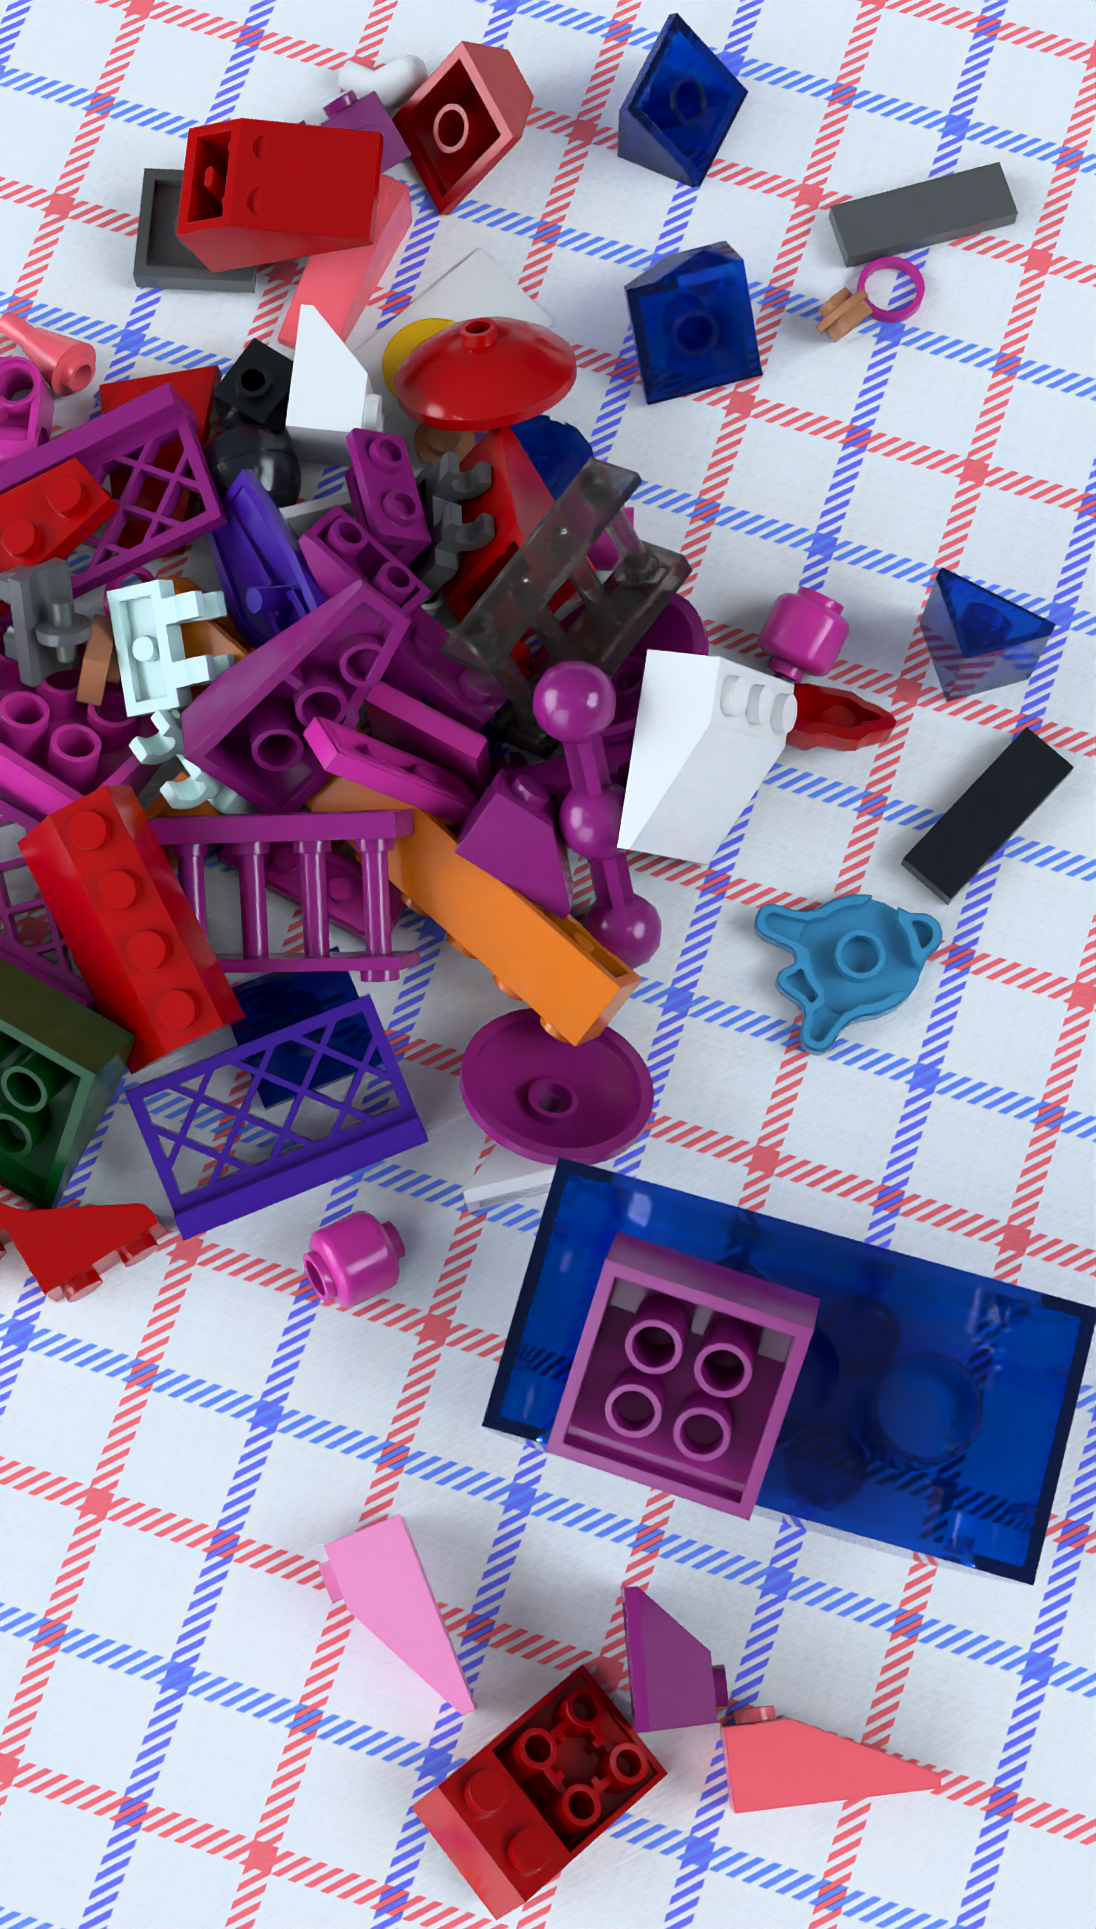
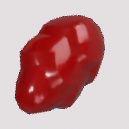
M793 683V695L797 701V717L793 729L787 733L785 744L804 751L815 747L842 752L856 751L861 747L887 741L897 722L891 713L878 705L865 701L851 691L808 683Z

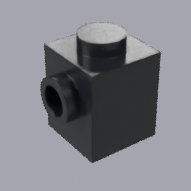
M253 338L212 393L221 427L224 429L230 425L240 423L257 424L272 429L281 435L286 428L294 361Z

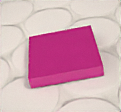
M379 681L377 685H373L370 688L364 702L374 739L462 775L474 794L480 797L483 795L492 779L486 736L382 681Z

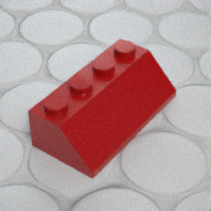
M105 785L48 815L17 843L101 1015L136 1035L126 1064L131 1075L245 1018L238 1000L131 785Z

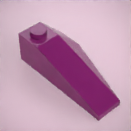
M360 578L222 672L180 714L185 759L266 813L296 812L326 783L331 774L322 767L303 736L304 731L315 716L318 718L321 716L352 730L355 729L359 721L358 711L371 686L377 685L411 623L410 615Z

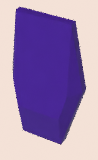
M242 469L221 500L228 524L205 536L236 630L255 649H258L325 603L327 599L318 587L298 542L299 537L253 470Z

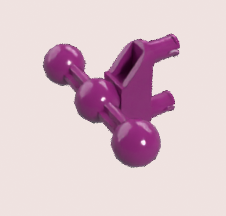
M564 660L547 669L535 686L533 713L539 727L551 737L563 742L565 756L529 765L526 757L519 752H509L512 762L509 764L506 763L504 755L501 754L492 760L490 765L491 778L493 780L501 768L516 777L520 774L527 775L547 789L551 796L550 799L554 800L557 804L559 814L558 830L564 843L574 852L588 860L596 900L584 915L583 927L603 947L633 970L649 962L660 947L662 930L661 919L656 908L646 899L633 892L626 857L627 849L617 848L634 738L604 746L602 735L613 721L616 710V690L610 677L597 666L584 660Z

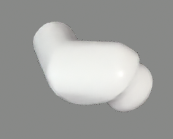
M414 55L397 58L375 71L348 60L340 72L338 87L347 92L353 89L356 96L360 98L375 91L384 108H388L411 97L426 81L428 71L423 60Z

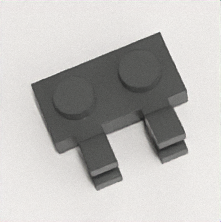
M447 451L441 457L439 463L430 461L415 478L432 542L407 568L432 591L424 602H427L445 582L453 579L459 568L460 551H474L483 548L495 537L493 515L482 513L475 521L462 523L461 505H458V499L466 500L479 497L492 486L491 464L480 461L472 470L460 472L459 454Z

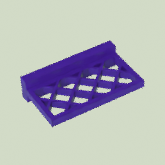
M370 993L125 1090L128 1102L173 1209L174 1219L183 1241L429 1141ZM361 1011L363 1012L372 1036L361 1060L326 1046L337 1021ZM326 1026L319 1042L302 1036ZM293 1040L315 1050L301 1084L265 1070L276 1045ZM376 1047L386 1071L369 1064ZM265 1050L259 1066L241 1060ZM323 1053L357 1067L343 1102L308 1088ZM231 1064L254 1074L240 1109L204 1094L214 1070ZM366 1071L390 1081L400 1105L374 1116L351 1106V1103ZM204 1075L197 1091L181 1085V1083ZM261 1078L297 1092L283 1126L247 1112ZM166 1089L192 1098L193 1102L180 1132L177 1133L153 1123L144 1098ZM304 1096L339 1110L328 1135L313 1140L290 1130ZM200 1102L236 1117L222 1151L186 1137ZM347 1114L362 1120L341 1129ZM243 1120L278 1134L268 1159L251 1164L229 1154ZM158 1135L175 1142L168 1158ZM286 1138L302 1144L280 1154ZM182 1145L217 1159L208 1183L184 1193L181 1192L172 1170ZM225 1163L241 1169L219 1178Z

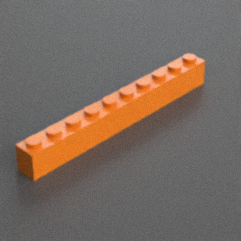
M157 577L156 579L173 580L175 595L190 591L206 593L189 577ZM227 612L226 617L180 624L186 659L202 655H213V657L234 654L236 664L256 650L236 630L232 615ZM209 685L191 687L193 701ZM355 727L354 731L366 735L360 728ZM332 773L326 783L304 803L312 810L311 812L413 809L414 835L393 838L394 850H387L389 880L402 891L400 894L402 901L417 914L431 917L448 932L446 938L453 948L466 957L478 959L495 974L493 981L496 986L509 997L518 1001L524 1000L541 1016L540 1023L542 1027L557 1040L571 1043L576 1047L599 1037L643 981L621 959L603 947L570 914L564 920L560 919L456 854L455 847L460 824ZM354 839L345 840L354 848ZM356 851L355 857L362 865L361 852Z

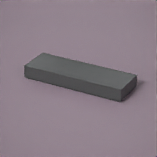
M996 162L830 206L829 220L845 266L848 268L871 262L878 258L894 256L1014 224L1018 211L1001 164Z

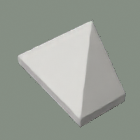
M497 1143L465 1187L463 1194L468 1213L593 1182L594 1170L592 1165L568 1167L536 1162L517 1155Z

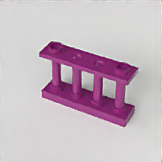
M413 809L185 815L148 819L160 845H170L171 856L177 857L178 881L206 938L207 921L203 855H209V844L231 843V855H238L243 953L215 954L224 973L360 971L362 982H388L400 979L399 970L420 963L419 950L392 951L387 850H394L393 838L414 835ZM354 839L355 851L361 852L366 951L330 952L325 852L332 851L331 840ZM292 841L293 853H299L304 952L269 953L264 854L270 853V842Z

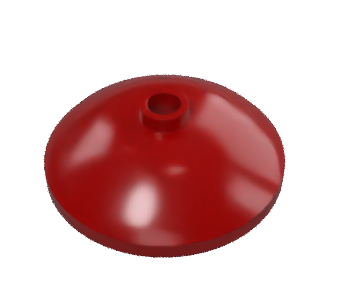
M479 317L453 324L417 345L399 366L394 379V388L401 409L419 423L450 431L490 430L526 421L555 406L573 387L577 377V366L572 347L566 340L550 329L533 322L507 317Z

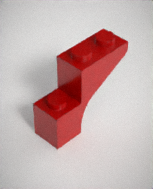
M0 1202V1259L7 1253L4 1245L13 1241L43 1293L56 1302L66 1297L70 1303L87 1296L103 1283L99 1275L121 1261L125 1267H129L144 1260L159 1248L156 1239L168 1232L160 1218L150 1208L141 1203L22 1210Z

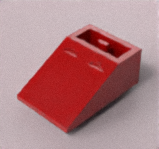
M238 118L189 128L176 236L212 273L374 245L384 137L380 132L249 118Z
M510 426L490 429L459 463L460 472L472 470L480 461L491 464L492 486L479 497L466 500L458 499V505H461L462 523L473 522L482 513L493 515L495 537L483 548L474 551H460L461 558L457 573L451 581L443 584L445 601L475 651L516 645L519 640L524 643L597 571Z
M582 1664L411 1808L497 1921L526 1903L668 1773Z

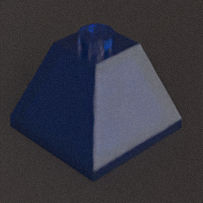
M726 240L668 255L624 286L643 393L647 405L763 375L744 259Z

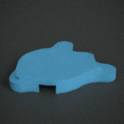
M852 894L832 899L821 907L808 911H798L776 904H766L758 910L754 922L755 932L762 940L793 955L794 964L782 969L778 973L775 986L782 996L796 1004L802 1011L803 1020L799 1031V1041L801 1047L812 1055H823L829 1051L838 1035L848 1026L861 1021L876 1020L897 1010L911 995L918 983L926 960L937 951L942 941L941 926L931 915L926 913H910L900 907L895 910L885 903L873 900L872 895Z

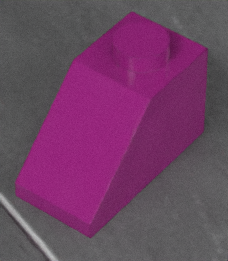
M501 768L460 826L455 853L564 920L571 911L574 882L566 846L558 830L559 814L557 804L554 800L550 799L551 796L547 789L535 779L522 774L516 777Z

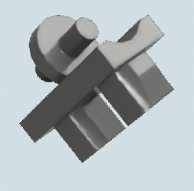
M55 557L34 567L18 565L1 572L0 599L6 604L11 605L13 624L8 626L3 636L5 654L7 657L18 661L21 683L35 687L42 684L44 679L51 674L73 670L81 666L78 644H82L91 638L92 626L90 618L74 613L69 562Z

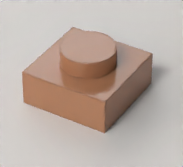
M95 614L92 623V636L87 642L76 701L101 706L106 682L119 684L121 675L111 617Z

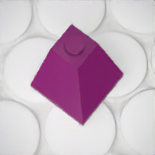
M638 1586L622 1588L621 1596L632 1721L636 1733L717 1723L716 1707L728 1706L724 1664L712 1665L711 1651Z

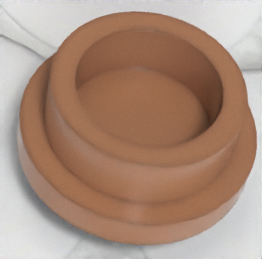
M847 287L843 288L818 309L824 319L816 326V329L820 334L827 332L834 342L839 341L873 313L872 309L865 302L869 295L864 289L852 295Z
M420 423L414 437L415 450L421 462L426 466L430 461L439 463L441 457L447 451L459 454L460 463L475 446L474 432L450 431Z

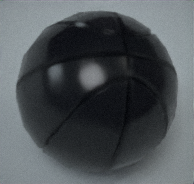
M234 424L219 430L202 445V450L220 500H222L242 469H252L279 509L296 505L301 490L299 461L291 445L274 430L257 424ZM196 493L199 504L206 511L201 494Z

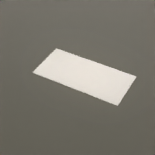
M480 247L352 353L368 372L373 393L382 396L381 413L387 415L386 433L403 436L406 448L414 442L415 433L420 423L409 417L401 409L397 399L387 388L382 371L384 352L390 340L398 331L415 321L428 318H442L458 323L479 317H507L533 322L548 329L555 324V321Z

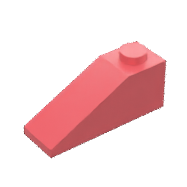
M380 173L374 245L309 256L278 335V342L295 350L301 304L313 305L345 344L413 222L409 185Z
M774 1705L733 1710L735 1723L720 1725L730 1808L735 1814L942 1788L940 1774L787 1716L776 1718Z

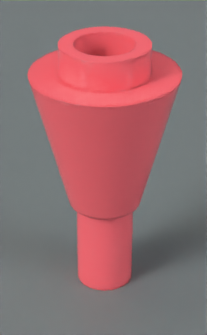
M8 311L1 316L0 332L22 347L25 355L37 366L42 377L57 395L62 397L70 396L85 389L90 384L96 370V353L91 344L42 328H35L12 311Z

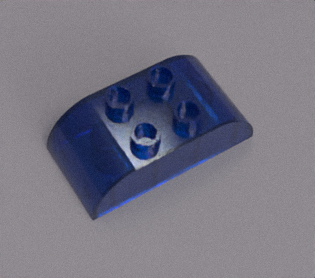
M559 1157L482 1422L483 1428L509 1440L549 1453L545 1451L606 1256L618 1231L820 1299L815 1328L752 1512L753 1515L929 1565L997 1581L1034 1586L1096 1324L1095 1307Z

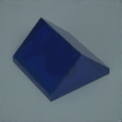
M678 13L668 15L619 110L617 156L694 188L701 186L748 94V90Z
M941 567L935 578L919 623L946 702L1028 680L1056 626L1055 623Z
M336 946L331 948L330 952H340V950ZM349 971L270 972L232 988L245 1018L230 1026L239 1045L355 999L359 995ZM361 1011L337 1021L326 1046L361 1060L372 1036L363 1012ZM326 1026L302 1036L319 1042ZM293 1040L286 1041L275 1046L265 1070L301 1084L315 1050ZM377 1047L369 1062L373 1066L383 1064ZM265 1050L244 1058V1061L259 1066ZM323 1053L308 1088L316 1091L355 1075L357 1067ZM261 1078L257 1088L265 1110L291 1101L297 1094L295 1091L264 1078Z

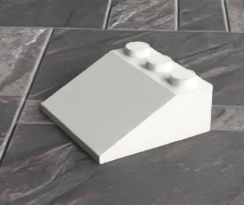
M647 649L617 848L708 865L785 748L787 733L793 729L797 717V701L793 695L794 684L722 657Z

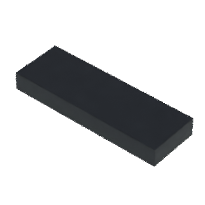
M1026 727L903 858L901 865L943 902L949 905L1070 775L1074 766Z

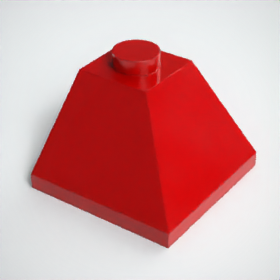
M461 41L391 119L411 152L410 158L440 215L448 216L522 138L534 96L508 49Z

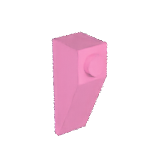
M400 1514L324 1545L329 1560L319 1564V1569L332 1602L344 1599L347 1609L461 1715L474 1711L477 1708L404 1517Z

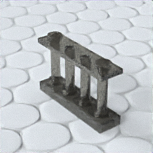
M592 457L439 650L444 658L489 677L491 675L494 676L510 699L511 704L497 720L493 728L502 741L545 760H548L561 744V741L551 737L539 727L533 713L535 686L545 671L564 660H584L599 667L611 678L693 571L683 554L640 540L624 513L622 507L642 483L638 472ZM605 530L622 560L602 585L585 555ZM568 578L586 607L565 633L547 603ZM529 626H531L549 655L532 677L527 680L509 652Z

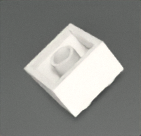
M301 304L285 426L300 462L351 467L353 464L346 436L353 428L387 432V415L381 413L382 396L373 393L368 372L313 305Z

